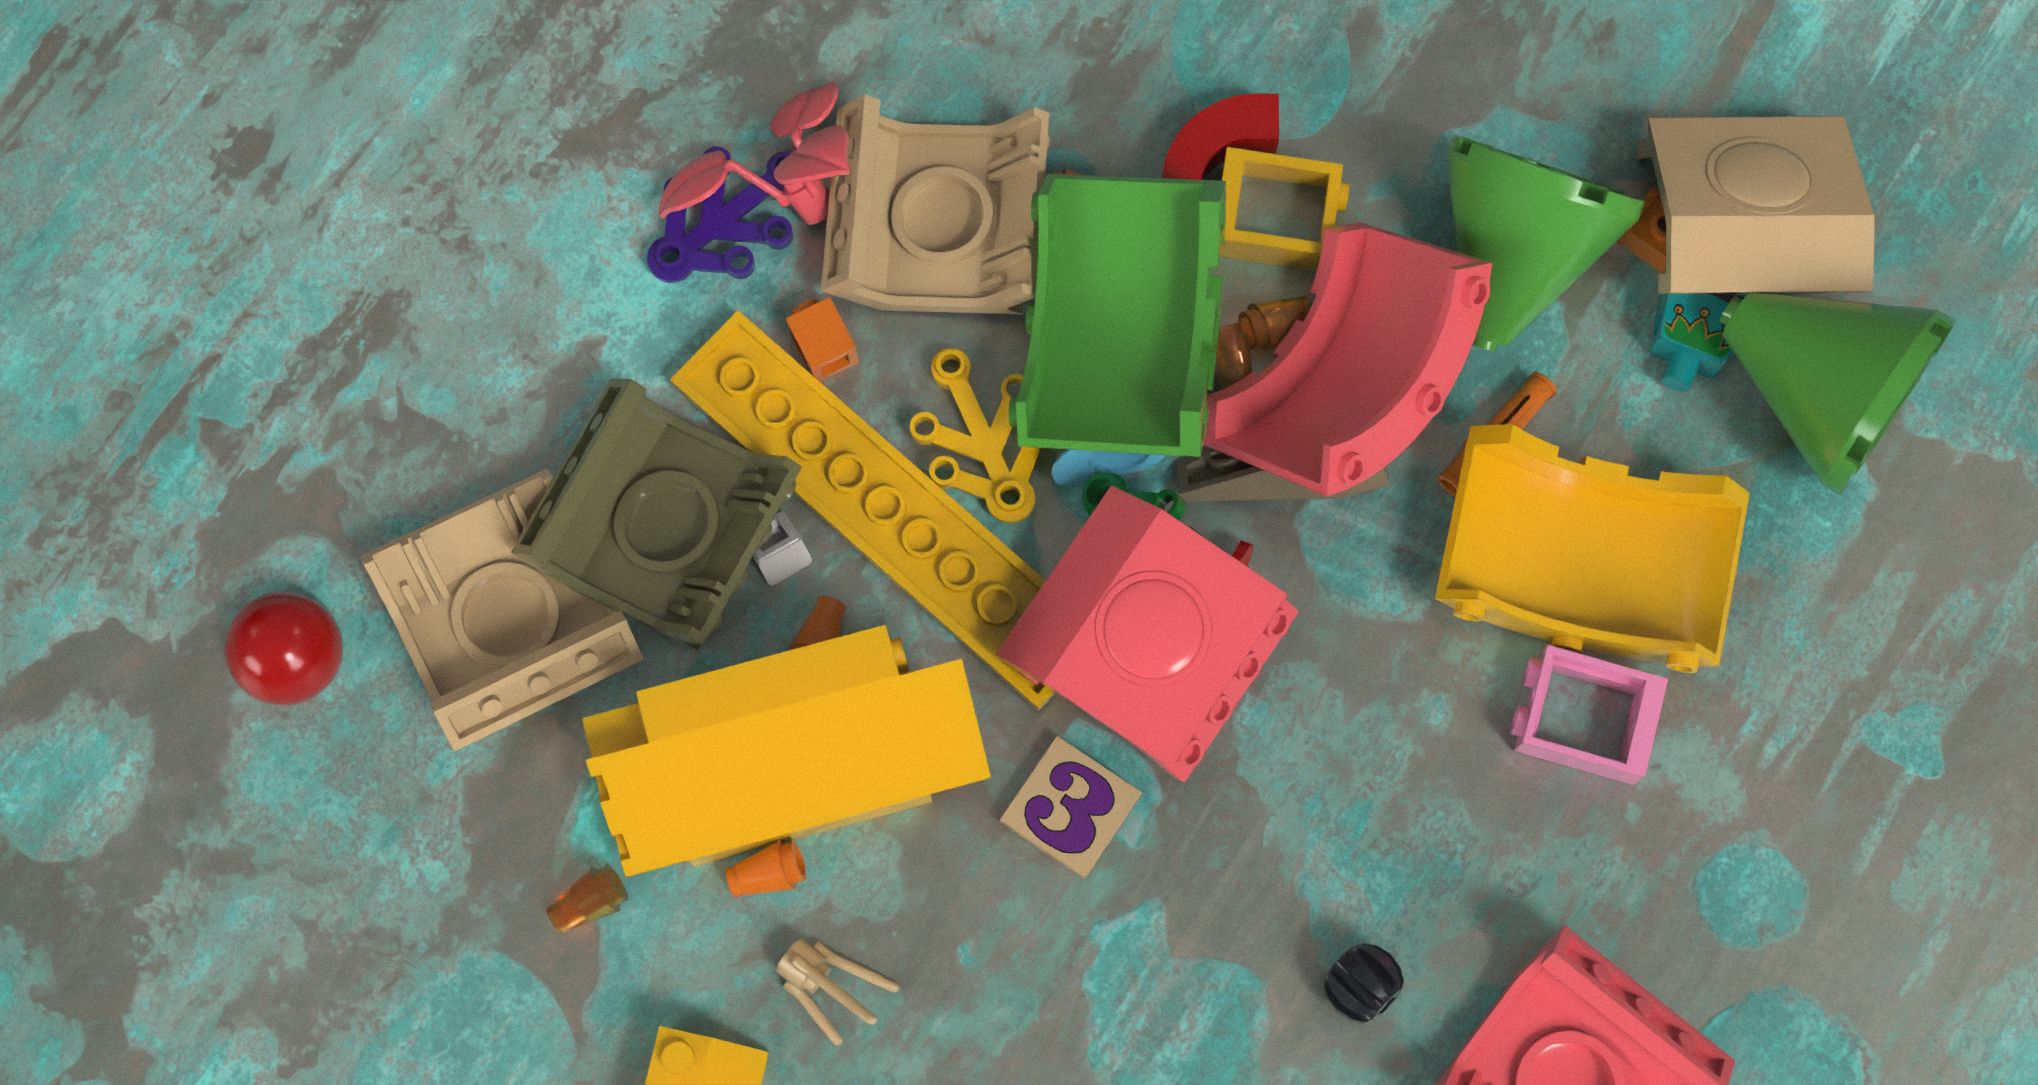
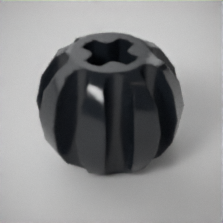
M1363 943L1348 949L1334 963L1326 975L1324 989L1329 1003L1339 1015L1351 1022L1366 1024L1377 1020L1395 1002L1402 991L1404 979L1400 966L1390 953L1379 946Z

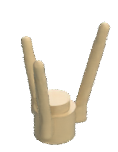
M801 938L782 957L776 972L787 980L783 988L800 1002L832 1043L840 1045L842 1037L805 989L814 993L821 987L869 1025H874L877 1018L860 1002L828 978L831 967L826 962L891 992H897L899 985L883 977L881 974L833 953L820 942H817L812 947Z

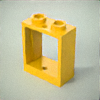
M1227 147L1221 181H1226L1225 245H1220V257L1317 271L1323 246L1325 228L1335 227L1337 211L1345 212L1350 183L1341 182L1343 164ZM1242 176L1326 188L1319 241L1236 230L1235 223Z

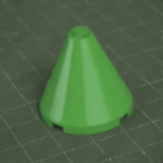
M1454 135L1448 151L1455 251L1492 262L1489 283L1491 288L1490 296L1484 306L1473 345L1492 352H1496L1498 344L1509 346L1639 220L1646 201L1636 197L1624 196V192L1541 162L1511 154L1472 139Z
M1749 292L1744 299L1735 295L1721 315L1719 322L1726 325L1722 336L1820 483L1841 495L1848 486L1847 482L1852 473L1857 474L1922 377L1921 375L1933 356L1935 357L1956 320L1938 309Z

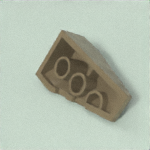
M1210 447L1202 451L1201 457H1189L1176 464L1179 494L1185 502L1339 499L1355 494L1369 493L1377 488L1390 485L1387 468L1384 467L1367 480L1345 491L1326 497Z

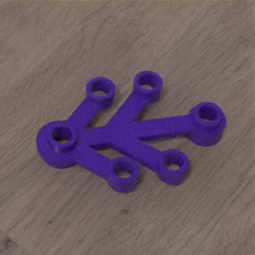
M711 147L704 152V154L714 151H722L726 156V161L731 159L729 152L723 147ZM782 151L773 155L767 163V172L760 177L780 191L784 190V186L775 180L774 171L779 163L788 157L791 152ZM673 177L669 178L664 185V190ZM725 179L715 193L703 200L701 223L686 235L687 208L671 212L667 215L665 234L651 244L647 253V263L651 273L657 279L667 283L680 282L686 279L693 271L727 273L733 278L745 279L752 275L755 270L753 254L747 247L734 246L726 254L700 250L712 240L767 244L776 250L784 249L793 240L791 224L786 218L781 216L771 217L765 223L738 221L771 195L752 183L723 205L726 186ZM775 227H782L787 230L785 236L780 239L770 237L769 233ZM669 251H676L680 254L678 260L673 263L664 262L663 256ZM743 256L749 260L744 268L737 269L731 266L733 259Z

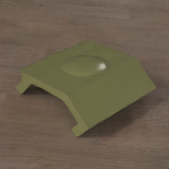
M610 379L511 553L572 591L616 612L621 610L624 616L698 651L700 645H704L706 640L711 638L719 629L723 620L722 611L731 595L737 592L745 582L747 577L746 568L755 551L761 548L768 540L772 531L771 522L778 509L794 493L796 488L795 479L802 466L787 456L753 453L672 415L645 397L644 394L647 389L632 379Z

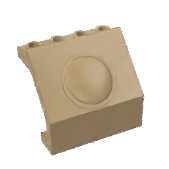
M866 94L838 108L836 125L842 126L849 137L847 156L850 173L831 177L821 292L881 311L1022 314L1023 303L1034 299L1036 296L1039 225L1038 222H1032L1031 200L1033 192H1039L1045 180L1047 150L1050 143L1048 134L1050 113L1033 107L1000 124L990 126L910 124L880 115L881 100Z
M1844 116L1648 117V137L1636 141V160L1652 159L1666 219V273L1658 274V294L1873 291L1875 214Z
M548 468L360 555L431 699L429 703L454 752L644 660L621 610L616 612L572 591L511 553L553 480V476Z

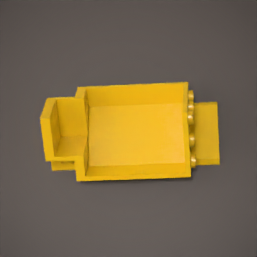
M886 625L636 691L639 703L582 718L591 758L585 761L591 777L596 776L600 793V804L611 836L616 837L620 862L626 877L688 861L693 867L763 849L778 840L785 843L931 803V794L991 778L962 658L909 672L901 638L898 637L890 640Z

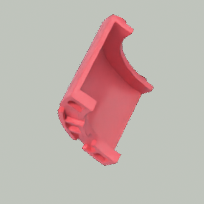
M1361 222L1325 228L1319 265L1310 290L1316 297L1304 321L1296 319L1285 338L1274 350L1275 360L1260 374L1251 372L1235 384L1207 395L1209 419L1204 445L1326 497L1345 491L1367 480L1399 456L1423 431L1430 420L1441 411L1444 401L1457 380L1475 340L1484 306L1490 296L1491 288L1489 283L1492 262Z

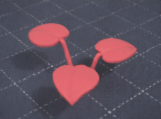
M832 80L822 86L806 90L794 96L782 105L773 116L770 124L772 133L776 137H782L791 133V139L796 148L795 151L791 152L788 157L779 163L774 171L775 180L784 186L783 191H780L738 162L731 159L725 161L726 156L722 151H714L690 161L673 176L665 188L660 201L659 215L664 221L665 216L669 213L683 210L707 199L723 184L729 172L739 174L776 198L782 207L791 204L807 225L819 223L827 218L830 191L821 179L850 173L847 156L848 133L842 126L835 125L819 130L803 141L802 134L804 129L818 125L829 115L838 98L839 88L837 83Z

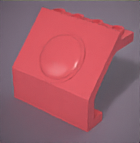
M1110 486L995 655L1025 679L1036 685L1038 682L1042 683L1136 746L1171 776L1185 783L1224 723L1230 718L1232 711L1252 681L1258 676L1262 666L1280 639L1288 631L1290 624L1299 611L1286 600L1288 596L1286 592L1163 509L1114 486Z
M1564 925L1516 973L1434 1085H1728L1735 1060Z

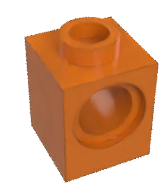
M830 297L820 302L817 299L806 301L797 306L792 311L791 316L785 318L789 334L809 373L818 381H823L859 363L856 346Z

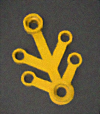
M956 348L943 349L932 360V378L939 388L951 391L970 436L940 425L937 417L932 413L920 412L910 421L911 437L920 445L934 444L982 462L990 480L959 470L956 460L949 456H939L932 461L929 468L930 479L941 489L954 488L986 500L989 513L1000 522L1007 524L1021 522L1031 514L1035 506V491L1029 483V478L1040 451L1044 449L1021 447L1010 472L1002 456L1003 449L1013 427L1009 425V403L1011 396L1007 393V389L1012 384L1021 385L1023 375L1011 374L1003 380L1001 384L1002 400L989 428L968 382L971 377V364L968 356ZM947 360H956L960 364V368L956 372L948 373L942 369V364ZM921 422H929L934 426V430L931 434L923 436L916 432V427ZM946 465L954 470L953 476L946 480L939 479L935 475V471L940 466ZM1007 490H1014L1019 494L1020 499L1017 503L1009 505L1001 500V495Z

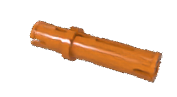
M1533 371L1527 381L1486 425L1514 424L1523 429L1543 405L1556 394L1557 389L1555 385L1542 373ZM1467 439L1462 443L1464 450L1444 472L1437 476V481L1441 487L1453 497H1456Z

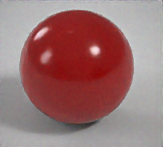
M288 591L273 592L254 599L235 616L230 624L225 640V657L233 679L247 694L268 704L294 705L314 698L327 688L335 678L343 657V639L334 616L320 602L301 593Z

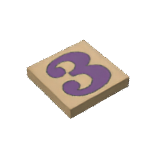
M1056 736L999 822L1085 880L1142 796V792L1059 736Z

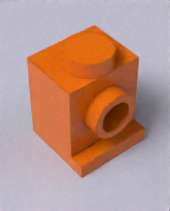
M1652 187L1643 198L1646 202L1639 220L1617 243L1660 273H1664L1666 270V233L1661 232L1659 228L1666 232V219L1662 200L1659 197L1660 191Z

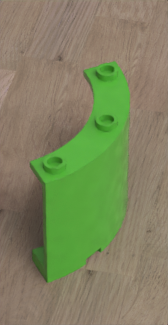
M1047 174L1040 191L1033 192L1031 200L1032 222H1038L1039 225L1035 304H1029L1026 311V332L1031 334L1021 387L1018 396H1011L1009 403V425L1017 427L1018 446L1201 457L1209 419L1207 390H1213L1220 329L1223 276L1213 275L1214 268H1219L1220 245H1225L1226 181Z

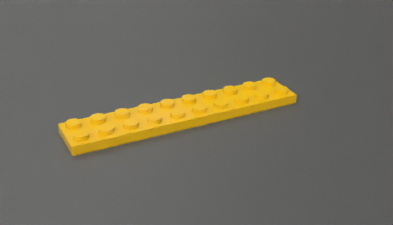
M737 310L670 379L671 385L740 447L756 454L787 456L802 466L795 479L796 488L793 494L1034 709L1039 711L1056 692L1040 682L1036 685L1025 679L995 654L1046 580Z

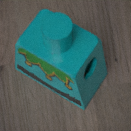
M1748 293L1659 295L1649 352L1658 358L1668 361L1661 379L1665 386L1676 391L1687 392L1692 386L1696 373L1707 378H1714L1733 352L1722 336L1726 325L1719 322V319L1735 295L1744 299Z

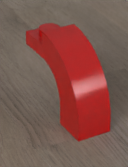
M1256 93L1233 96L1220 100L1201 110L1182 127L1172 142L1165 159L1162 178L1204 180L1215 167L1224 163L1227 147L1276 154L1279 143V94Z

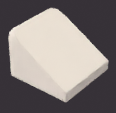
M783 510L777 513L772 520V531L768 540L753 555L755 563L770 586L776 585L812 563V558L805 544Z

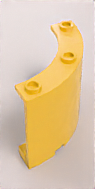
M1514 424L1470 426L1435 594L1436 600L1454 608L1453 615L1457 618L1473 622L1485 621L1514 632L1552 642L1551 646L1579 654L1584 649L1614 656L1666 663L1667 668L1684 673H1696L1698 666H1720L1750 492L1726 475H1698L1661 471L1659 481L1628 476L1629 466L1589 456L1583 457L1579 463L1558 457V446L1541 440Z

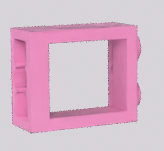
M1547 645L1538 654L1537 658L1532 656L1529 658L1525 668L1522 686L1528 687L1529 692L1525 706L1518 705L1512 719L1510 734L1517 736L1514 751L1634 785L1645 778L1668 679ZM1551 672L1633 695L1618 761L1535 737Z

